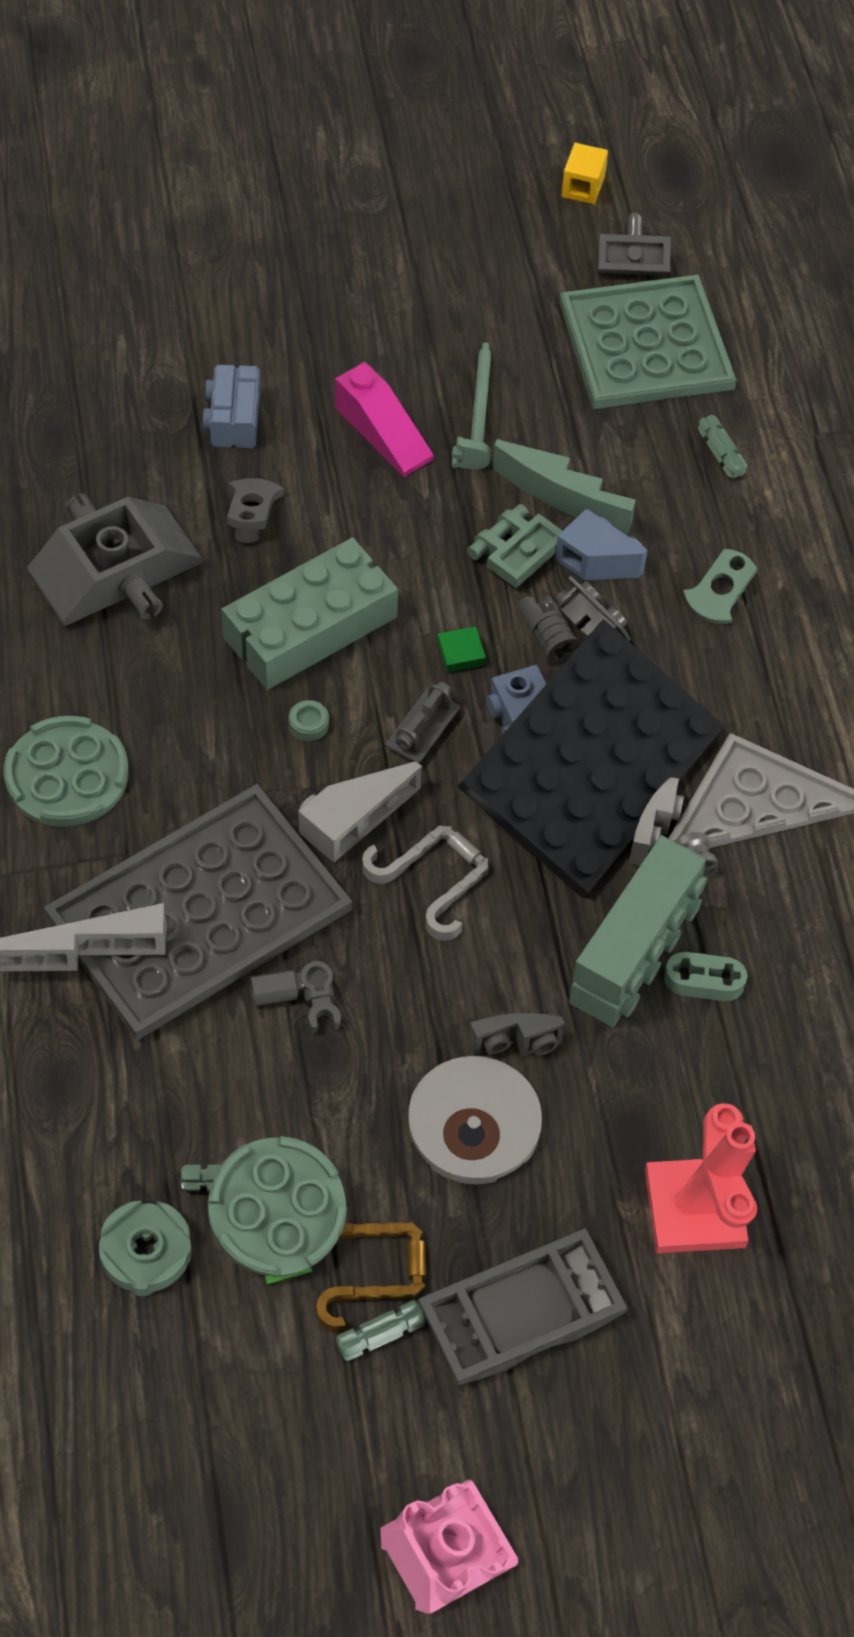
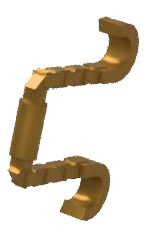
M344 1223L338 1239L380 1236H407L411 1240L407 1242L408 1279L413 1282L409 1286H338L327 1289L318 1298L316 1306L318 1322L324 1329L334 1333L346 1331L343 1317L337 1318L328 1314L326 1309L332 1303L359 1300L415 1299L425 1289V1285L422 1283V1280L426 1279L425 1242L420 1240L423 1232L414 1223H367L358 1225Z

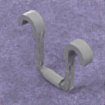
M441 825L437 826L435 830L426 835L418 844L409 849L406 854L397 858L386 868H377L372 864L377 860V849L375 845L368 847L362 858L363 874L368 880L378 884L389 883L397 878L411 863L420 858L427 850L438 843L440 839H446L447 844L469 864L476 865V869H473L462 881H459L446 894L433 902L426 913L425 925L430 936L441 941L452 940L459 936L462 932V922L454 920L449 925H441L437 923L436 918L447 910L455 900H458L465 894L469 888L478 883L482 877L488 875V858H484L478 848L462 834L454 832L451 826Z

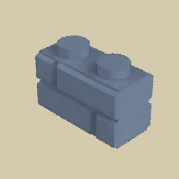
M217 365L214 368V380H206V402L211 403V408H204L203 431H210V440L214 447H231L235 445L236 448H254L256 446L260 398V370L257 366H239L236 368L234 365Z

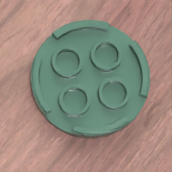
M80 716L52 717L30 726V731L24 734L12 748H9L4 761L6 789L14 805L32 820L57 827L82 825L106 814L122 797L129 776L126 751L117 735H113L105 728L92 723L91 719Z
M291 1137L265 1138L239 1147L220 1166L212 1182L208 1197L209 1223L221 1249L239 1266L265 1276L293 1275L317 1264L330 1252L337 1242L346 1219L345 1193L335 1166L314 1146Z

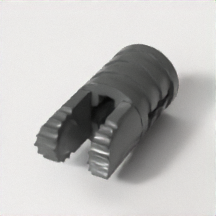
M525 597L519 600L520 613L548 661L554 664L566 661L580 646V643L552 597H541L538 604L532 597Z

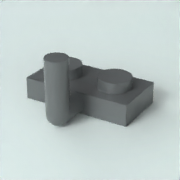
M634 212L629 215L624 229L626 235L599 234L597 273L669 275L671 236L642 235V217L639 213Z

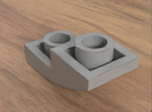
M670 777L647 804L636 829L629 863L641 865L647 857L648 851H651L658 841L660 833L668 834L671 819L679 821L684 796L676 795L679 779Z

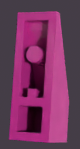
M366 362L335 378V409L403 477L434 460L433 453L390 386Z

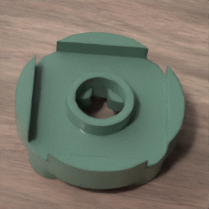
M133 1201L124 1204L106 1219L101 1230L99 1254L105 1273L116 1285L123 1289L131 1290L132 1293L138 1296H148L154 1291L162 1290L173 1284L184 1273L192 1257L189 1227L183 1216L166 1203L156 1201V1205ZM142 1238L147 1242L153 1238L157 1242L153 1246V1253L139 1255L135 1253L137 1251L135 1241Z

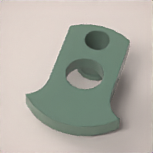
M724 549L702 581L692 589H684L687 605L695 615L707 622L715 624L733 623V618L730 614L731 608L756 574L757 568L755 564L741 552ZM740 566L742 569L734 570L732 567ZM725 577L734 585L732 591L725 595L716 594L711 588V584L715 579Z

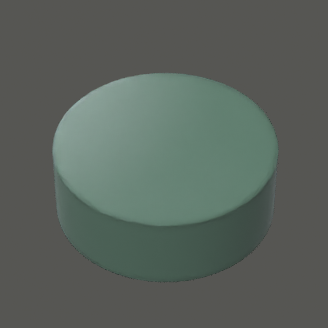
M312 700L298 702L291 708L288 715L289 730L295 738L301 741L311 742L322 738L329 728L327 709L321 703Z

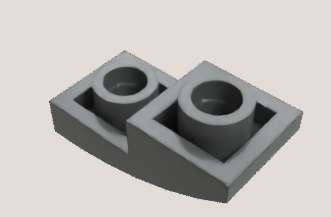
M512 1013L487 1017L470 1022L468 1043L474 1056L484 1053L498 1054L509 1048L513 1043L516 1044L521 1058L533 1053L535 1055H544L562 1044L565 1023L561 1016L541 1013Z

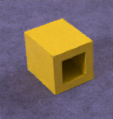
M574 143L564 169L561 197L595 205L605 178L608 150Z

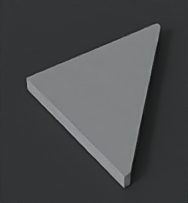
M730 733L669 839L675 841L685 834L702 832L707 835L710 841V848L853 814L854 789Z

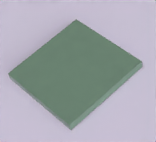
M699 274L560 293L559 304L593 409L735 390L737 380Z

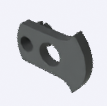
M246 478L229 482L228 491L234 496L227 515V525L236 528L235 538L242 543L255 542L259 539V530L266 528L273 502L278 498L284 497V488L272 481L258 478ZM254 501L260 503V505L245 506L244 503Z

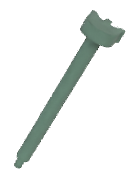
M486 342L482 344V349L479 351L471 439L457 437L456 446H453L451 466L453 468L480 470L487 467L490 463L491 450L488 445L483 443L491 364V351L489 350V343Z

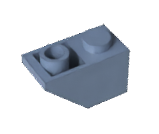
M586 508L557 536L555 560L584 580L639 578L644 573L648 549L643 547L635 538L628 537L613 527L607 519L597 516Z

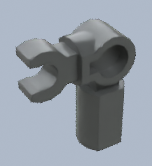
M321 961L310 962L299 973H294V970L250 976L254 1006L297 1000L298 995H304L306 1005L312 1007L309 1010L307 1022L310 1032L312 1034L317 1033V1019L321 1016L329 1017L333 1022L334 1030H339L341 1014L337 1006L332 1004L335 999L332 986L333 972L326 963Z

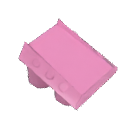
M472 1480L451 1485L445 1488L441 1495L428 1502L418 1500L406 1505L397 1519L380 1528L381 1549L387 1551L415 1601V1610L427 1614L433 1613L518 1565V1557Z

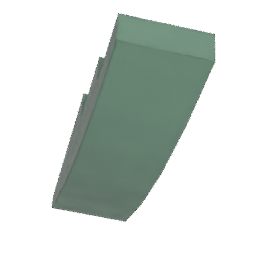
M496 440L493 470L526 493L560 511L578 517L587 508L597 516L607 519L613 527L622 533L629 534L633 521L635 499L601 491L603 479L569 470L570 458Z

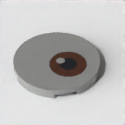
M481 1056L455 1058L438 1065L428 1072L415 1088L408 1112L409 1135L419 1154L431 1165V1169L450 1180L465 1184L496 1182L498 1178L513 1172L523 1163L526 1164L536 1149L542 1125L540 1102L528 1080L506 1063Z

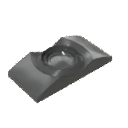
M586 1228L435 1291L418 1300L457 1385L507 1371L538 1352L553 1346L576 1341L627 1311V1306Z

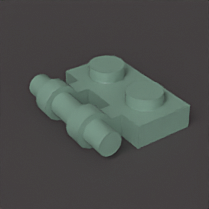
M518 504L512 510H505L498 516L497 523L489 530H482L475 536V542L467 548L468 555L474 560H478L484 554H491L487 560V568L515 588L555 555L557 536L563 531L539 513L529 522L526 521L525 518L529 516V511L522 504ZM507 534H514L506 542L502 540V538H504Z

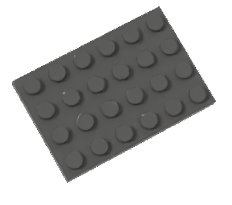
M256 784L43 907L45 916L52 926H58L164 903L166 917L165 955H78L79 963L138 1041L352 910V900L264 791Z

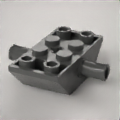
M84 493L78 494L79 499L83 503L82 505L73 496L68 501L66 508L75 520L58 527L27 567L28 574L64 627L126 598L131 600L142 619H151L146 609L149 608L155 617L162 610L163 604L150 587L203 563L202 557L166 506L128 496L96 510L88 495Z

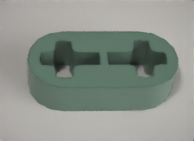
M679 952L672 955L667 962L664 973V982L667 988L674 994L718 1001H733L739 998L743 993L747 980V970L738 960L730 957L692 952ZM680 968L688 969V975H690L688 980L680 979ZM722 973L730 974L732 981L730 986L723 984Z

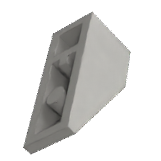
M414 761L327 786L317 796L311 795L301 804L298 811L299 833L335 863L421 788L422 766Z

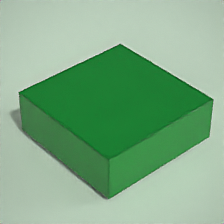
M476 626L438 633L437 643L447 673L485 666L486 656Z

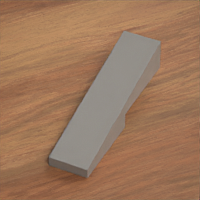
M164 903L1 937L0 971H78V955H165L166 917Z

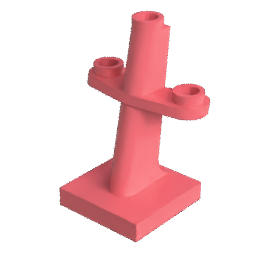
M726 1103L717 1104L705 1115L703 1122V1159L646 1162L645 1177L656 1254L747 1247L748 1234L746 1225L755 1217L757 1204L742 1174L756 1152L754 1144L755 1133L752 1126L743 1123L741 1112L733 1105Z

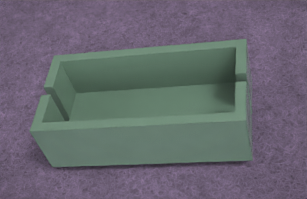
M352 537L221 608L223 638L242 661L247 659V667L265 689L269 690L397 618L398 588L378 565L373 568L372 558Z
M663 835L660 836L577 959L573 975L574 982L571 986L569 998L571 1005L613 1028L622 1015L626 1017L631 1015L640 998V994L637 991L643 982L648 985L651 984L661 966V962L658 959L663 951L672 952L682 933L679 930L680 925L684 919L691 922L700 908L702 899L698 897L707 882V878L703 876L706 858Z

